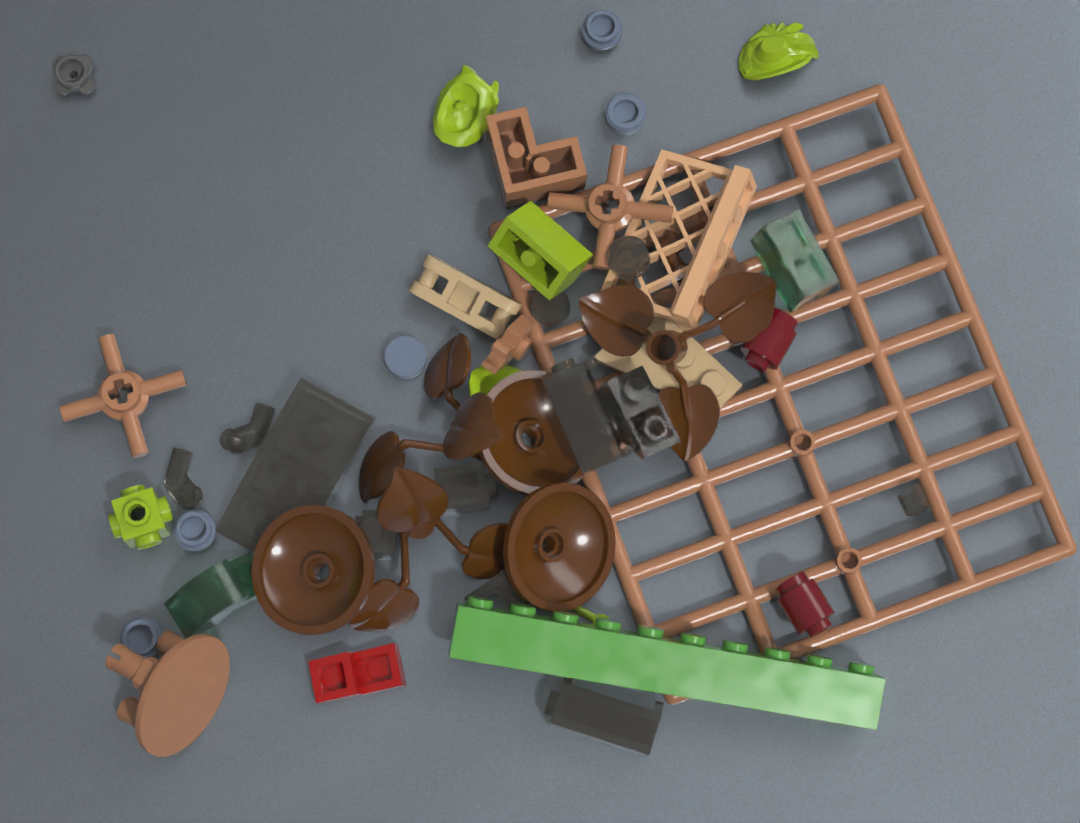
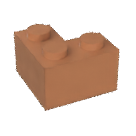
M527 107L486 116V135L505 208L528 203L529 201L546 199L550 192L567 194L585 189L587 172L577 136L536 145Z

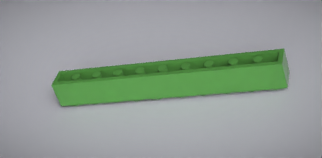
M468 596L467 603L457 601L448 650L449 658L877 730L886 678L878 673H874L875 666L849 661L848 668L832 666V658L820 655L807 654L806 661L791 659L790 651L779 648L765 647V652L762 654L748 651L749 644L738 641L723 640L721 647L705 644L706 637L697 634L681 632L680 639L663 637L664 630L656 627L638 625V631L633 632L622 630L621 622L609 619L596 618L595 625L578 622L579 615L563 611H553L551 618L535 615V607L511 603L510 610L493 608V600L481 597Z

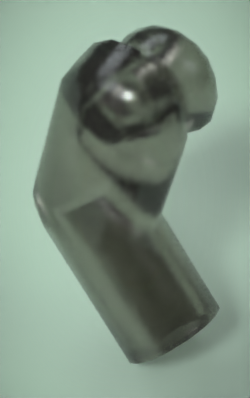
M256 403L248 424L235 429L228 428L222 432L220 436L221 447L236 455H242L261 447L266 441L276 409L265 404Z
M173 448L164 479V487L178 506L184 509L195 508L203 500V491L199 486H196L188 475L193 453L184 449Z

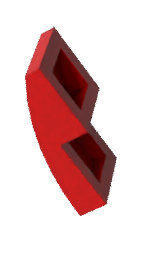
M396 643L308 661L315 701L318 704L407 686L399 645Z

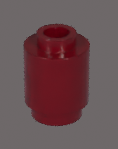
M774 307L773 318L765 331L759 332L752 341L744 342L740 350L746 355L744 362L764 373L768 368L777 370L797 335L795 331L798 325L797 320L788 313Z
M804 571L794 575L775 588L780 597L777 602L798 635L807 632L810 638L833 625L829 617L834 615L835 611L814 578L809 579Z

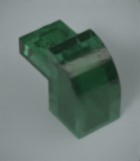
M250 552L230 562L225 559L210 567L182 586L164 603L186 639L218 625L233 610L257 599L252 584L253 557Z

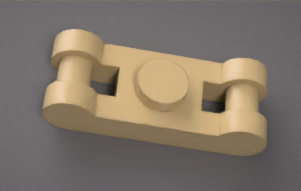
M428 253L422 263L425 268L419 280H413L409 291L495 339H501L507 329L506 326L511 316H517L522 304ZM439 275L449 280L443 293L433 288ZM487 301L497 306L491 320L480 315Z

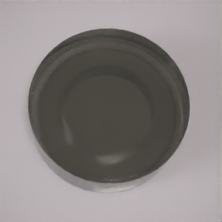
M623 236L616 239L609 246L606 255L607 263L613 274L623 280H634L642 276L649 268L651 261L650 253L645 243L635 236Z
M537 289L529 296V309L533 317L540 324L546 327H554L568 318L571 310L570 302L564 291L550 301Z

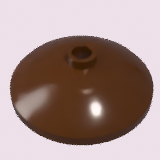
M526 370L505 377L487 392L486 395L492 399L496 418L505 438L479 452L489 472L501 484L517 493L528 496L531 492L544 485L559 482L576 484L584 477L595 457L597 426L588 402L578 389L555 374L538 370ZM522 433L530 436V446L523 443L521 439Z
M563 482L551 483L531 492L515 509L504 537V565L509 581L515 591L529 604L549 611H567L586 603L603 586L613 564L616 547L613 521L606 506L599 497L580 485ZM546 538V546L542 549L543 540Z
M322 505L300 506L280 515L262 534L253 555L252 584L256 598L264 612L282 628L304 635L330 633L353 620L367 602L375 577L373 549L361 526L344 512ZM326 564L329 567V574L325 579H322L320 569Z

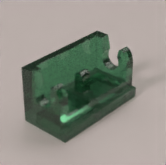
M799 209L764 224L750 240L769 276L775 280L777 290L790 313L800 309L812 298H815V300L821 298L834 285L840 282Z

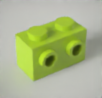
M529 201L508 215L487 245L549 301L575 282L593 256L590 251L532 201Z

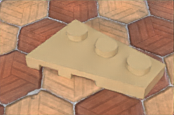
M655 316L653 322L647 328L652 333L659 330H674L679 333L685 331L680 329L677 323ZM643 337L640 350L632 356H616L602 348L593 357L594 362L613 368L627 375L628 378L641 384L644 383L659 391L668 387L680 388L673 375L667 371L666 365L656 364L649 358L646 351L647 342L645 337ZM692 337L687 340V354L681 362L677 363V368L686 379L688 388L699 384L710 387L717 396L721 410L743 385Z

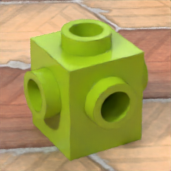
M144 485L132 486L122 490L120 498L111 500L114 513L108 514V519L115 539L122 537L123 541L130 548L137 547V550L147 549L162 542L161 538L171 535L167 522L174 520L166 496L159 498L153 487L145 489ZM145 509V516L142 520H131V513Z

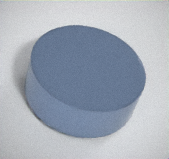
M619 93L609 100L605 110V121L612 132L621 136H629L637 133L643 127L646 118V107L637 95Z
M397 337L386 347V367L393 376L399 379L415 378L426 366V350L423 344L414 337Z

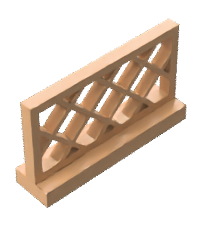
M661 149L639 202L656 204L666 199L669 206H673L672 222L656 221L650 224L649 220L633 218L628 225L600 291L616 286L619 278L635 272L641 285L639 289L648 295L653 304L655 317L675 322L680 329L685 331L699 326L705 312L704 296L709 287L718 280L757 188L751 169L735 165L732 170ZM668 164L684 168L688 175V178L667 188L662 180ZM691 171H695V172H698V173L695 174V175H692ZM711 177L725 180L720 192L705 199L697 185ZM659 185H660V187H661L662 190L656 192L657 189H658V187H659ZM693 186L699 202L677 212L671 196ZM714 205L713 210L710 213L709 207ZM704 210L708 217L705 228L688 236L681 220ZM643 221H644L645 224H646V227L641 228V226H642V224H643ZM678 223L684 238L661 248L655 232ZM651 235L657 251L634 260L631 254L634 242ZM698 242L696 249H694L693 244ZM689 247L693 255L690 264L672 272L666 256ZM627 258H629L630 263L625 265ZM662 259L668 275L646 285L639 269ZM683 278L679 287L677 281ZM673 283L677 294L671 308L654 304L650 293Z

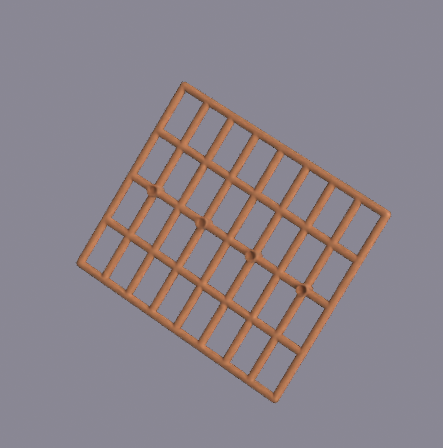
M883 84L868 87L683 154L684 156L709 163L775 138H781L796 177L755 192L747 212L803 193L819 233L741 262L737 261L733 248H731L718 279L739 272L759 273L825 249L842 290L787 309L784 312L800 323L848 305L865 347L784 377L780 367L777 370L768 368L764 373L767 383L735 394L720 410V417L774 398L790 441L708 470L703 455L700 452L692 459L687 460L692 477L610 506L594 464L658 441L660 438L654 432L652 425L597 445L594 460L582 478V482L585 488L592 491L604 503L613 521L616 539L613 564L637 627L638 625L660 628L664 630L663 637L670 638L681 634V632L692 630L744 610L759 650L764 654L765 647L777 648L760 604L779 597L775 590L777 586L802 571L806 573L809 579L814 578L816 583L837 575L845 577L860 617L826 629L812 638L808 636L778 647L779 649L790 651L791 659H798L807 654L825 649L1071 557L1077 551V545L889 91ZM876 103L892 143L811 171L796 131ZM898 158L914 199L834 228L818 187ZM668 164L662 179L681 172H685L687 178L688 175L684 168ZM655 165L624 175L622 185L629 191L645 186ZM691 171L692 175H695V174L698 173V172H695V171ZM706 180L697 184L704 199L712 196ZM597 186L574 193L572 195L588 196L590 192ZM692 186L691 190L693 192L696 202H699V198ZM548 203L538 206L552 219L573 212L548 209ZM714 205L709 207L710 213L712 212ZM603 206L604 212L609 214L606 206ZM702 210L681 221L687 234L704 229L708 217L705 211ZM921 214L938 255L857 284L841 243ZM505 219L494 222L489 226L488 233L491 239ZM678 223L655 232L658 242L660 239L664 240L670 232H675L680 237L683 236ZM616 232L610 260L611 265L622 240L619 241ZM651 235L634 242L631 254L655 246ZM595 250L591 251L593 256L581 273L593 269ZM497 255L513 299L522 304L519 315L523 314L535 323L528 338L533 340L531 347L540 370L561 377L550 348L589 335L590 333L583 319L544 333L529 291L536 288ZM944 270L961 312L880 341L864 299ZM632 273L619 278L617 281L618 285L637 287ZM672 286L650 295L655 303L666 307L673 303L677 292L675 287ZM968 327L985 369L903 398L887 356ZM722 333L698 343L713 355L744 342L731 341ZM871 362L888 404L814 432L804 430L790 392ZM618 371L575 388L578 389L587 401L636 383V381ZM991 384L1008 427L927 456L910 414ZM894 420L911 463L829 493L813 450ZM1015 442L1033 485L951 515L934 472ZM789 458L798 460L814 499L731 529L715 486ZM918 478L935 521L858 550L851 548L836 508ZM699 492L715 535L632 565L616 522ZM1040 501L1057 544L975 574L958 530ZM820 514L836 557L754 588L737 545ZM942 537L959 580L876 611L860 567ZM722 551L738 594L655 625L638 581ZM663 694L665 701L671 705L691 699Z

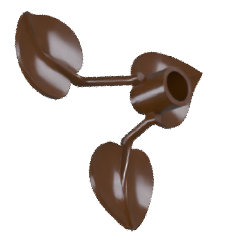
M755 272L733 273L718 279L707 290L703 302L705 309L714 319L682 333L674 330H659L652 333L647 330L654 320V307L648 295L634 286H612L579 299V308L584 324L601 348L616 356H632L640 350L643 337H645L647 342L646 351L649 358L656 364L666 365L667 371L678 382L680 388L668 387L661 390L655 396L649 412L654 432L681 460L687 461L692 459L709 444L720 420V405L713 390L703 384L688 388L686 379L677 368V363L681 362L687 354V340L720 325L721 332L729 340L735 342L752 341L759 332L765 331L770 325L774 314L777 284L773 278Z
M459 333L458 336L450 339L439 349L430 361L424 376V390L427 396L432 399H438L444 395L445 400L457 411L455 421L451 422V428L447 432L443 444L403 439L399 442V436L394 431L381 435L369 447L361 464L359 493L364 503L367 504L369 500L383 495L390 481L393 468L395 466L404 468V450L407 448L444 452V455L451 460H460L470 456L483 463L479 452L505 438L496 418L494 404L488 395L480 392L475 393L462 404L454 397L453 389L463 385L471 366L470 344L467 336L463 333Z
M395 466L388 486L378 502L376 516L379 524L384 529L398 532L400 536L402 577L398 584L391 579H381L374 582L364 607L349 622L350 628L365 632L387 631L404 625L415 615L419 606V597L414 590L406 589L410 584L408 542L410 536L414 539H423L433 532L434 527H437L458 552L466 555L461 564L465 574L477 579H491L506 574L503 545L508 524L495 523L488 525L473 535L469 546L462 544L440 518L446 512L449 503L448 495L444 488L423 474Z

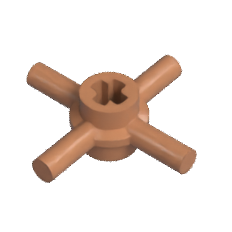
M612 145L606 183L595 187L588 196L550 192L548 196V209L586 213L590 223L598 229L593 268L609 270L615 232L625 228L633 218L669 223L672 222L673 206L635 202L631 192L622 185L628 147L623 145ZM609 201H615L618 209L612 208L611 214H606L602 209L603 206L609 207Z
M115 334L103 335L98 340L108 376L100 384L98 395L59 406L64 422L103 411L114 420L122 421L132 458H139L149 454L138 417L146 409L149 397L187 386L183 370H179L144 381L138 374L124 369ZM127 388L129 391L127 395L128 401L121 404L117 399L120 397L119 390Z

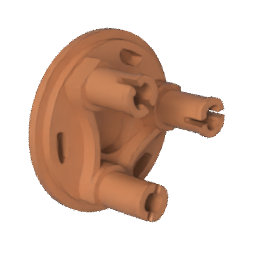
M167 630L159 637L156 644L157 653L162 656L160 660L150 656L145 658L121 643L116 644L110 650L121 658L117 660L108 655L105 661L107 669L115 671L131 680L133 686L141 691L138 698L130 696V698L126 697L121 701L117 709V718L135 727L136 737L140 746L151 755L166 757L183 750L203 732L215 715L227 687L230 660L224 643L212 635L197 634L184 639L172 630Z

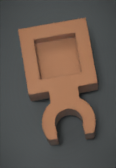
M521 314L506 329L502 338L494 342L490 348L492 349L491 353L482 362L481 366L496 375L513 358L520 361L533 340L528 338V335L535 323Z

